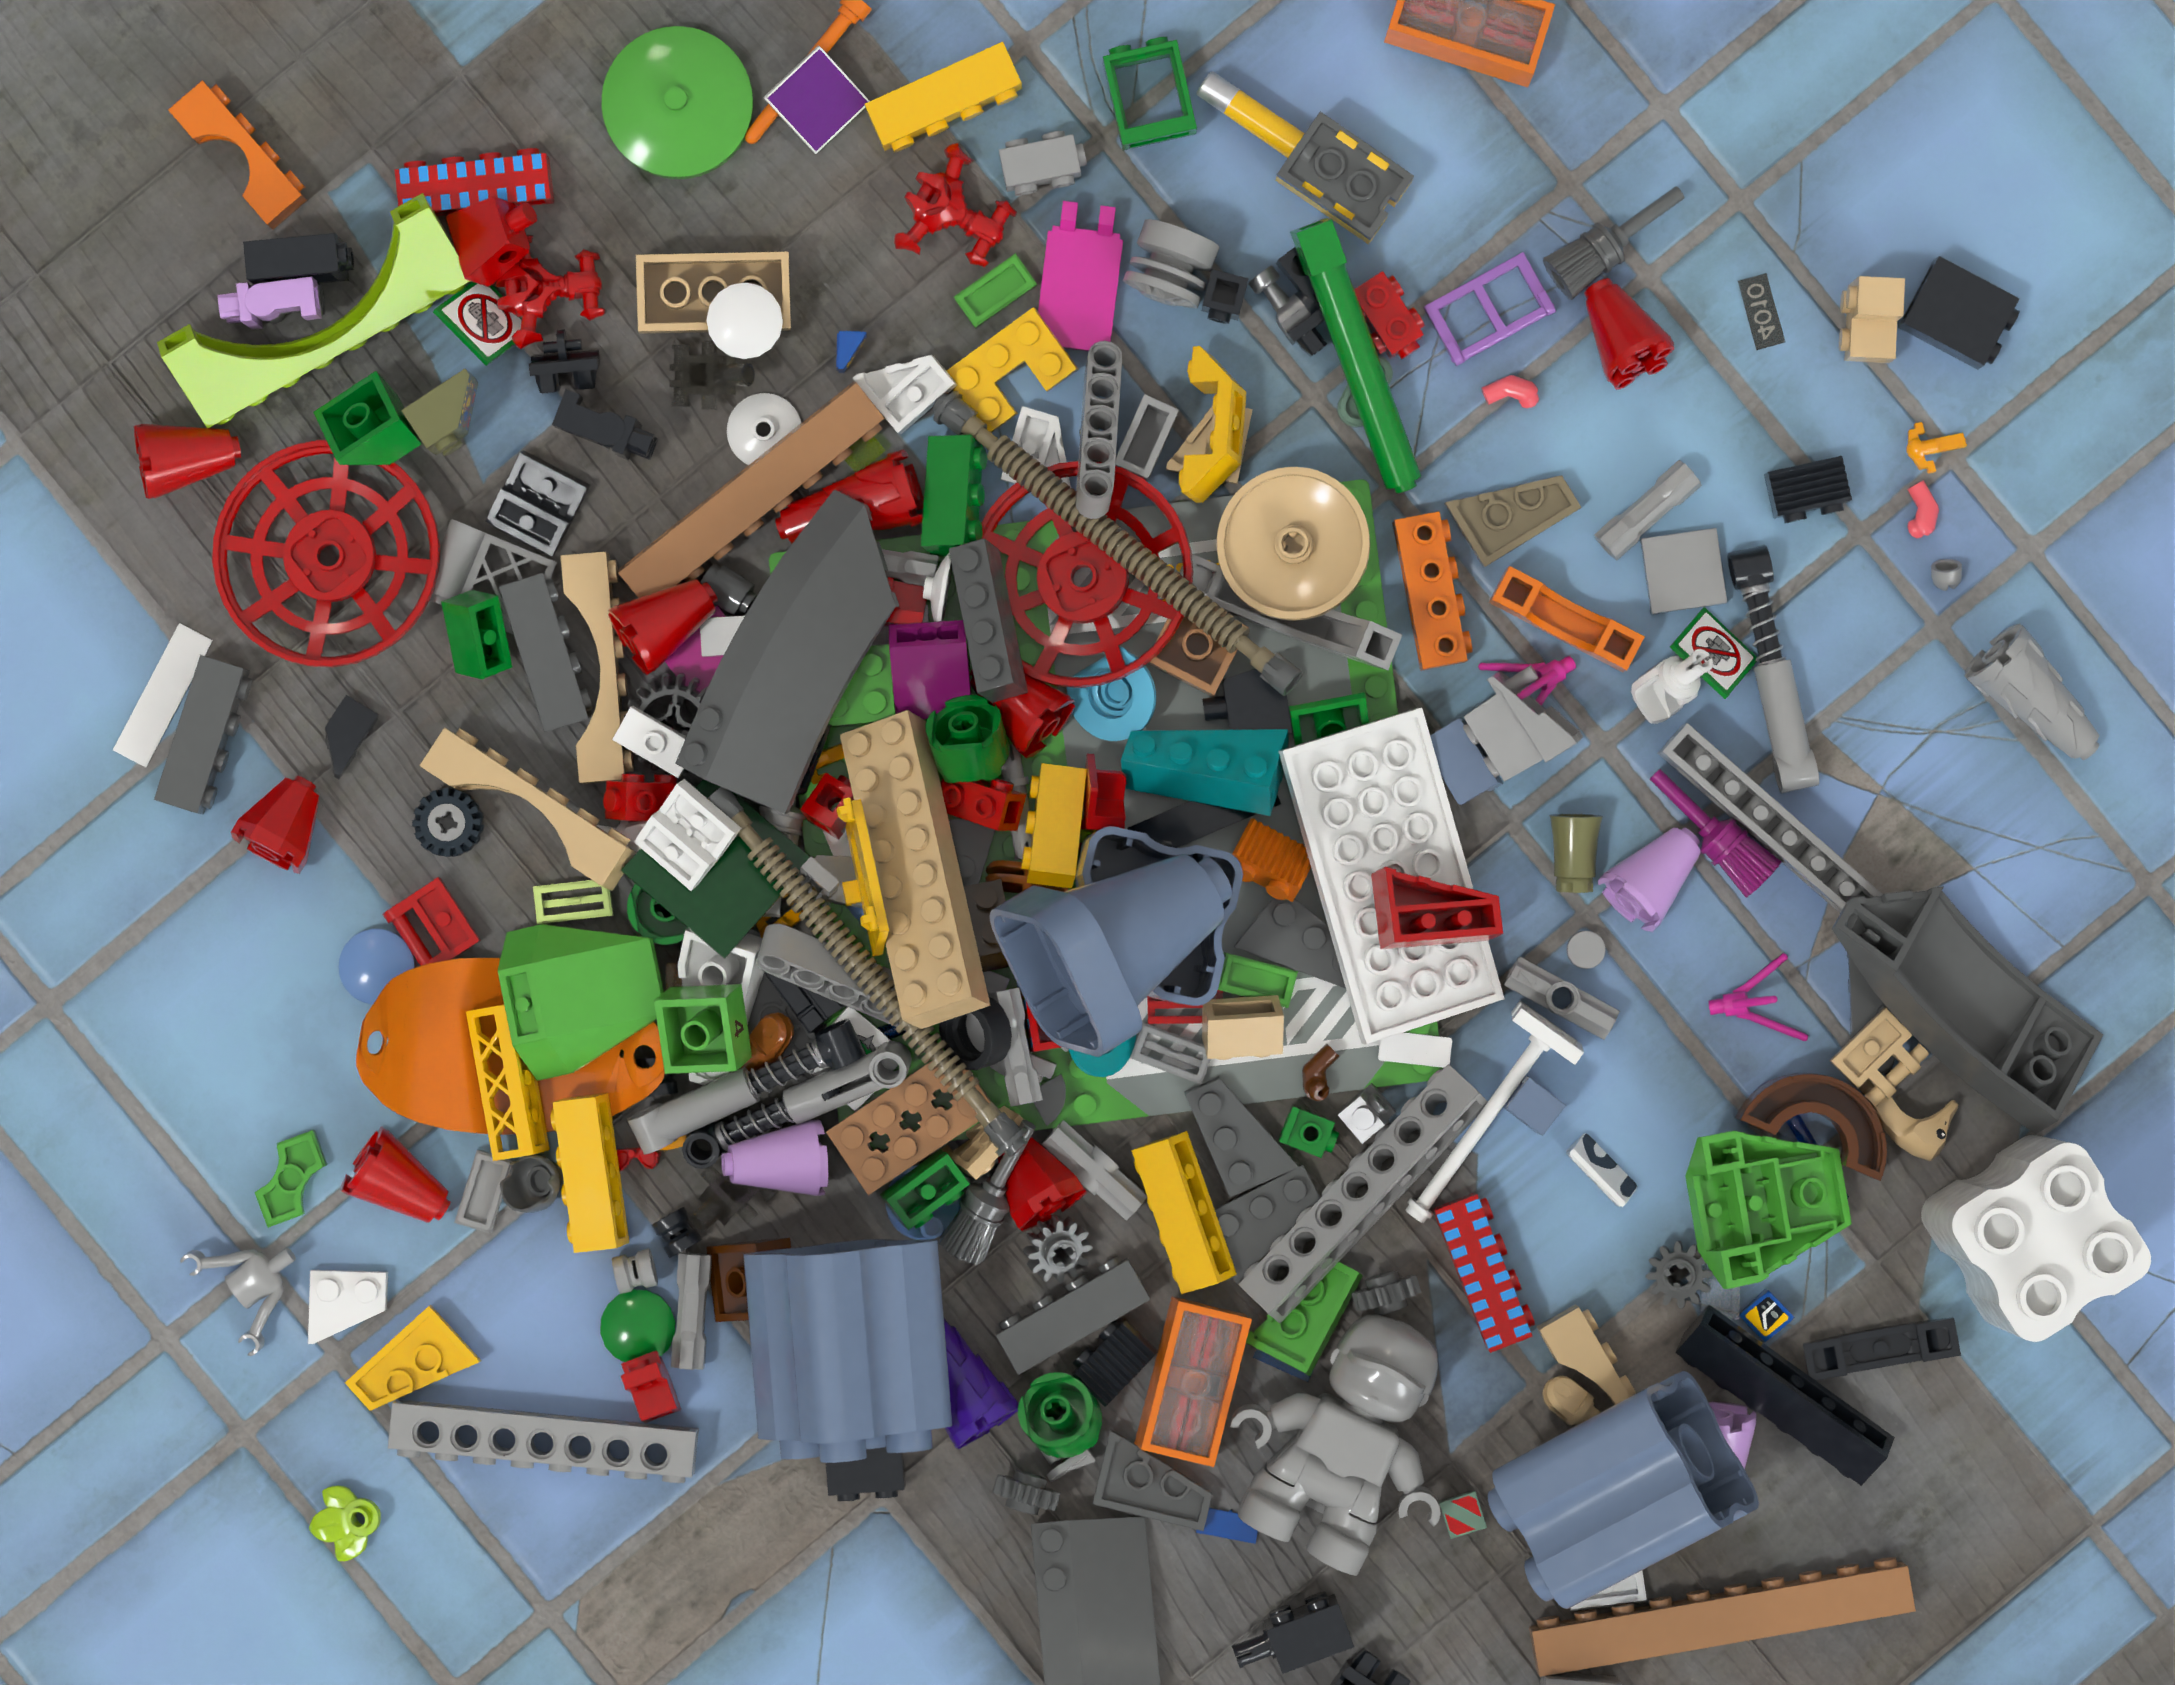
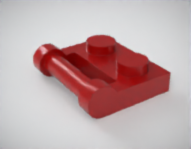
M437 877L382 914L388 924L393 923L420 966L452 960L481 941L440 877ZM411 909H414L441 950V953L435 957H432L405 914Z

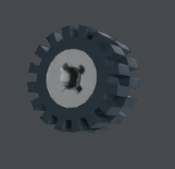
M442 788L441 790L430 792L427 797H423L419 801L421 803L418 808H415L413 813L415 814V819L412 820V827H415L416 833L414 835L421 842V846L425 850H429L432 854L438 856L456 857L469 852L473 845L479 842V836L484 829V825H482L484 817L483 812L479 809V804L470 795L456 789Z

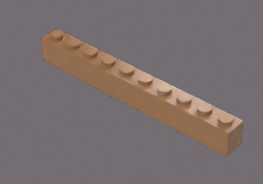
M1887 1557L1874 1560L1873 1567L1859 1569V1564H1846L1836 1567L1837 1573L1822 1575L1821 1570L1799 1573L1798 1580L1785 1582L1784 1577H1772L1761 1580L1762 1586L1747 1588L1746 1583L1727 1585L1724 1587L1723 1593L1712 1595L1709 1594V1590H1697L1687 1593V1599L1672 1601L1671 1596H1663L1650 1599L1649 1606L1635 1608L1634 1603L1614 1605L1611 1607L1612 1612L1597 1614L1596 1609L1575 1612L1574 1619L1560 1621L1559 1616L1537 1619V1625L1529 1626L1536 1671L1542 1677L1915 1612L1909 1569L1902 1561L1897 1562L1896 1557Z

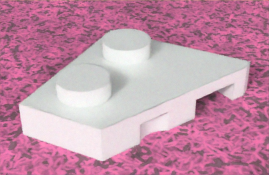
M1022 406L1012 441L1017 443L1018 447H1022L1026 453L1032 455L1033 459H1037L1040 465L1043 464L1045 467H1049L1058 463H1065L1066 456L1059 417ZM1002 472L1001 480L1013 484L1016 483V480L1009 477V474ZM1069 477L1061 478L1071 488Z

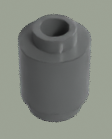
M713 564L700 582L701 584L707 582L715 592L718 602L714 604L733 616H736L740 611L746 614L757 597L753 593L755 584L725 565L719 567Z

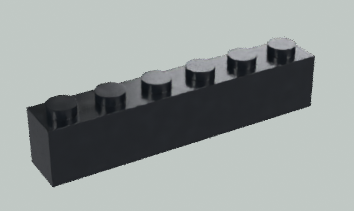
M1708 1305L1684 1332L1675 1353L1682 1357L1688 1365L1697 1368L1710 1377L1720 1388L1731 1392L1742 1400L1748 1408L1760 1413L1774 1423L1780 1431L1791 1435L1806 1446L1812 1454L1820 1456L1837 1468L1843 1476L1851 1478L1862 1486L1887 1459L1895 1438L1711 1305Z

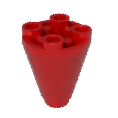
M1605 278L1586 289L1584 292L1587 298L1586 308L1604 376L1608 382L1612 383L1616 390L1630 385L1635 380V377L1644 372H1647L1648 375H1653L1668 365L1665 357L1674 350V342L1671 336L1618 284H1613L1610 278Z

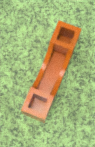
M202 80L169 108L168 111L198 144L213 140H223L236 144L244 151L249 163L250 175L248 185L242 196L271 229H275L307 201L300 192L305 186L291 170L286 174L282 172L276 165V162L281 158L266 141L262 145L257 143L251 136L256 129L242 113L236 117L226 107L231 100L217 84L210 88Z
M1511 566L1507 567L1489 600V603L1622 673L1628 670L1645 637L1610 618L1598 615L1571 602L1548 588L1544 583Z

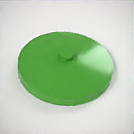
M663 27L637 37L614 59L603 84L602 114L613 143L633 165L647 173L662 178H694L712 172L722 166L737 152L744 142L746 132L751 125L753 117V90L741 60L728 45L717 37L691 27Z

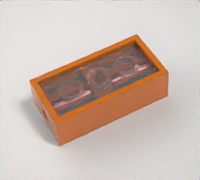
M1397 0L1384 43L1528 88L1536 69L1555 4L1543 0Z
M1171 1297L1134 1442L1136 1446L1144 1451L1211 1467L1215 1466L1252 1321L1250 1317L1242 1313Z

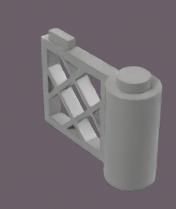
M451 519L440 544L439 572L430 601L442 605L441 601L470 591L474 584L489 578L495 595L499 596L505 631L513 634L503 600L493 576L514 569L518 580H521L522 576L517 566L529 561H535L547 566L544 578L548 580L551 578L557 562ZM490 543L506 550L511 565L492 573L490 572L485 560ZM511 552L526 559L515 562ZM483 564L487 575L476 579Z

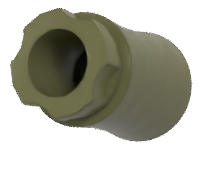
M1592 814L1549 815L1553 834L1554 876L1557 877L1556 891L1570 893L1593 892L1592 877H1596L1598 837L1603 816Z

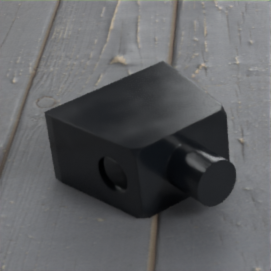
M1257 669L1223 679L1224 696L1202 699L1205 721L1228 718L1229 730L1288 729V735L1292 734L1287 695L1283 696L1260 677L1262 673Z

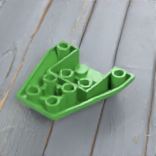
M546 924L506 933L498 966V976L512 1045L537 1081L578 1071L657 1020L654 1000L664 991L653 938Z

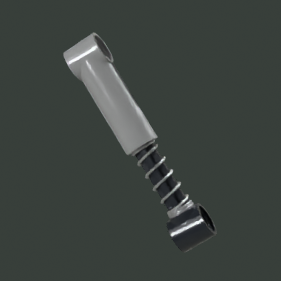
M1766 545L1730 552L1727 554L1731 580L1735 590L1742 592L1741 594L1744 597L1742 600L1747 602L1748 612L1746 616L1750 617L1752 624L1749 631L1753 632L1755 642L1752 645L1757 647L1759 655L1756 661L1760 663L1757 665L1758 667H1754V672L1772 747L1773 768L1778 788L1781 793L1818 786L1819 773L1817 763L1809 745L1791 659L1785 660L1786 657H1782L1781 649L1783 645L1779 644L1777 636L1780 630L1776 629L1774 619L1777 616L1772 614L1770 604L1773 603V600L1769 599L1768 596L1770 591L1769 583L1774 581L1769 551Z
M844 1019L822 1029L815 1035L816 1039L812 1040V1043L806 1044V1048L797 1052L793 1049L792 1054L784 1058L779 1056V1060L770 1064L765 1062L764 1067L755 1071L751 1068V1072L743 1067L666 1103L652 1105L632 1115L627 1121L644 1155L658 1151L683 1135L759 1102L761 1092L767 1091L770 1093L774 1086H785L787 1081L792 1078L799 1080L803 1073L808 1072L812 1074L815 1068L827 1066L831 1067L832 1070H836L857 1061L866 1053L850 1020Z
M885 1042L876 1051L864 1055L847 1066L836 1070H829L783 1090V1099L781 1100L775 1098L774 1103L767 1106L761 1104V1108L753 1112L748 1109V1114L739 1118L734 1116V1120L728 1123L723 1121L718 1123L712 1122L689 1133L683 1143L682 1153L684 1159L695 1168H709L716 1163L722 1153H728V1146L750 1139V1137L754 1138L759 1133H769V1130L773 1127L780 1129L787 1121L795 1122L799 1125L880 1089L897 1087L904 1081L911 1067V1053L900 1042ZM886 1058L895 1060L899 1065V1070H887L882 1065L881 1060ZM696 1140H707L712 1145L713 1150L704 1151L700 1149L696 1144Z

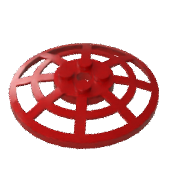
M316 440L295 444L275 452L255 465L238 482L228 496L218 518L213 538L212 563L215 583L223 605L234 623L249 639L267 652L292 663L310 667H339L356 664L377 656L396 644L412 629L425 611L435 589L440 566V541L437 523L429 502L417 483L396 463L377 465L394 476L404 486L388 501L372 488L355 480L348 479L349 465H340L335 457L333 477L310 479L288 489L274 472L276 469L303 457L333 454L327 440ZM262 481L276 499L261 516L253 539L230 535L232 524L240 506L252 489ZM332 489L329 510H321L308 515L297 501L299 497L313 491ZM347 491L366 498L376 505L378 510L361 523L345 513ZM413 499L418 505L427 527L430 545L429 559L408 558L407 536L397 513ZM285 509L296 525L289 532L285 543L266 541V536L272 523L279 513ZM387 522L391 525L395 536L397 557L376 555L375 544L371 535ZM327 546H335L339 550V559L332 566H324L320 561V554ZM228 550L251 554L252 575L262 598L245 610H242L238 604L230 583L227 565ZM263 556L282 558L289 577L287 581L273 591L269 587L265 576ZM373 571L395 572L388 590L376 604L364 588L370 580ZM406 573L427 575L424 589L416 606L406 620L395 630L383 613L398 596ZM299 591L316 599L313 622L293 614L282 603ZM352 597L364 613L349 621L329 623L332 602ZM273 611L276 616L289 625L302 631L310 632L306 654L294 652L276 644L262 634L253 625V622ZM369 623L373 625L383 639L377 644L356 653L335 657L322 656L326 635L349 633Z
M1078 461L1058 463L1047 468L1048 471L1050 470L1055 474V477L1058 476L1060 479L1077 476ZM1115 466L1114 488L1109 510L1106 513L1107 518H1111L1115 523L1117 519L1124 522L1139 537L1144 548H1148L1152 551V554H1156L1158 557L1159 552L1178 543L1182 556L1183 578H1186L1189 584H1191L1194 573L1192 550L1186 530L1176 511L1165 497L1145 479L1124 468ZM1016 482L997 499L986 513L981 524L983 531L982 539H986L997 547L1001 553L1008 555L1005 580L1012 615L1026 634L1044 646L1035 666L1022 660L1024 674L1055 686L1083 688L1101 686L1123 679L1144 667L1163 650L1176 633L1184 618L1180 613L1181 610L1177 611L1173 608V605L1158 599V593H1154L1150 587L1148 594L1128 588V569H1124L1120 563L1113 560V557H1109L1106 551H1102L1098 548V545H1094L1091 542V539L1084 537L1083 533L1074 532L1068 521H1064L1061 515H1057L1048 507L1026 524L1015 541L994 533L999 521L1008 510L1029 493L1024 489V486ZM1128 485L1139 490L1153 501L1168 519L1172 528L1152 538L1148 530L1135 516L1121 508ZM1053 521L1059 538L1046 549L1044 554L1026 547L1038 530L1048 522ZM1022 561L1038 568V590L1019 597L1017 574L1019 563ZM1080 568H1090L1093 573L1090 584L1085 587L1076 586L1073 581L1075 572ZM1121 602L1140 608L1141 610L1134 620L1120 633L1115 635L1108 616L1119 607ZM1046 604L1058 615L1059 618L1051 635L1048 636L1039 630L1028 618L1025 611ZM1151 613L1170 619L1171 621L1165 632L1155 644L1138 659L1125 665L1119 646L1127 642L1142 628ZM1073 623H1094L1100 642L1084 645L1065 643ZM1105 652L1111 672L1088 677L1059 676L1049 673L1059 653L1088 656Z

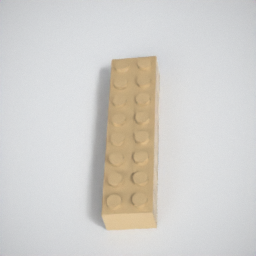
M906 710L840 734L854 800L861 799L889 927L885 944L902 1020L923 1029L990 1006L939 775L926 734V721Z

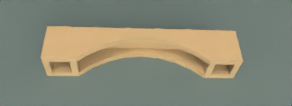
M607 552L561 555L563 592L578 608L587 622L597 646L600 663V690L596 708L586 731L576 744L579 783L621 781L622 774L634 771L632 751L625 749L624 746L612 740L625 718L624 715L628 712L622 711L621 696H627L628 694L626 674H619L618 659L624 658V646L618 636H616V632L608 617L610 613L608 610L620 604L619 598H613L612 583H618L617 561L610 560V554Z
M446 728L442 730L420 764V767L459 791L475 789L500 790L526 799L540 810L557 830L566 848L571 866L602 887L613 891L624 874L621 870L637 853L627 846L630 842L628 837L612 827L608 833L597 827L596 825L600 821L599 818L583 808H580L576 813L566 806L569 801L567 797L551 787L547 793L536 786L539 781L538 778L522 768H519L517 773L505 766L509 759L492 748H489L486 753L475 746L479 740L463 729L459 728L456 733Z
M1575 1304L1536 1327L1553 1358L1558 1363L1575 1369L1593 1380L1606 1392L1614 1405L1636 1394L1627 1376L1624 1375L1619 1378L1612 1366L1618 1360L1609 1344L1605 1342L1600 1345L1594 1334V1331L1599 1329L1588 1309L1582 1312Z

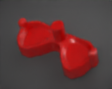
M641 1147L616 1149L619 1171H624L633 1158H637L647 1169H654L659 1163V1157H661V1152L659 1151L644 1155Z

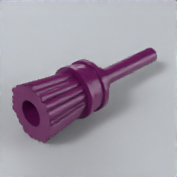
M1658 769L1650 777L1649 780L1700 828L1698 833L1703 837L1700 848L1701 853L1706 854L1712 860L1711 863L1714 866L1719 864L1746 898L1757 890L1779 867L1782 861L1747 836L1748 831L1742 829L1733 817L1719 821L1715 816L1710 818L1661 769Z

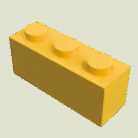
M1041 763L1039 775L1031 776L1029 798L1036 799L1035 810L1027 812L1025 833L1032 834L1031 847L1024 846L1021 869L1028 870L1027 883L1064 888L1073 887L1077 868L1087 769Z

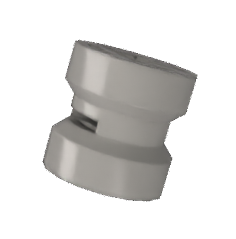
M650 1249L638 1251L632 1257L625 1255L612 1257L613 1272L620 1294L631 1292L634 1287L640 1285L645 1288L658 1285L656 1268Z

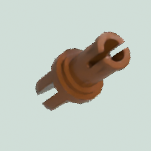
M997 860L991 862L986 868V873L989 874L985 877L986 882L1001 879L1004 892L1021 893L1033 885L1061 892L1068 891V888L1027 883L1028 870L1021 869L1022 862Z
M770 1013L760 1019L749 1035L752 1058L741 1068L745 1067L751 1072V1068L755 1071L764 1067L765 1062L772 1063L779 1060L778 1057L784 1053L794 1036V1026L789 1017L783 1013Z

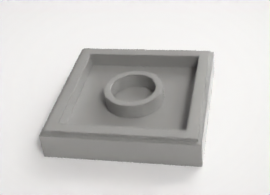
M1717 528L1640 539L1651 614L1727 603Z

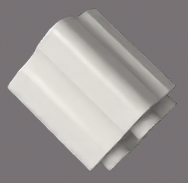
M2038 1135L2025 1136L1997 1153L1993 1162L1982 1173L1969 1179L1955 1180L1930 1196L1925 1201L1921 1211L1922 1222L1939 1250L1950 1256L1960 1267L1966 1282V1292L1983 1319L1995 1327L2032 1342L2045 1340L2072 1323L2077 1313L2090 1301L2106 1295H2116L2132 1285L2148 1272L2151 1264L2150 1251L2133 1223L2121 1216L2108 1200L2105 1192L2104 1178L2084 1148L2070 1142Z

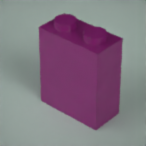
M963 620L889 625V650L895 714L909 710L922 719H928L934 710H936L937 714L946 708V701L959 696L971 695L968 648Z

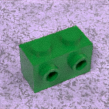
M470 590L441 601L455 673L485 679L512 668L498 595Z
M939 1149L882 1192L880 1196L902 1226L908 1230L913 1227L917 1229L927 1223L934 1216L932 1212L943 1204L946 1206L959 1199L964 1194L963 1189L970 1185V1183L948 1153Z

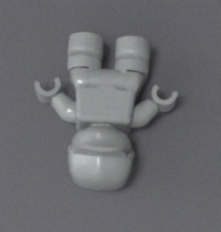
M1366 1314L1356 1320L1344 1333L1337 1344L1338 1348L1331 1355L1330 1384L1336 1394L1343 1400L1329 1393H1322L1318 1397L1296 1393L1270 1405V1411L1265 1410L1260 1405L1245 1404L1236 1409L1230 1422L1231 1428H1239L1240 1423L1246 1418H1255L1260 1421L1263 1429L1260 1434L1255 1436V1443L1258 1449L1268 1442L1274 1429H1277L1279 1433L1299 1429L1297 1434L1267 1461V1471L1265 1466H1263L1253 1476L1238 1506V1517L1247 1525L1267 1536L1289 1542L1300 1521V1512L1305 1505L1322 1513V1521L1317 1524L1307 1544V1551L1332 1568L1354 1576L1359 1574L1369 1554V1547L1377 1533L1381 1487L1387 1473H1389L1397 1491H1403L1398 1503L1399 1518L1408 1516V1506L1418 1500L1425 1501L1430 1505L1431 1509L1427 1520L1433 1527L1439 1522L1441 1515L1439 1500L1435 1493L1429 1488L1421 1486L1425 1481L1419 1453L1411 1444L1399 1438L1398 1430L1394 1425L1386 1422H1403L1408 1420L1417 1411L1418 1407L1426 1404L1436 1381L1438 1371L1437 1350L1428 1338L1412 1326L1377 1314Z

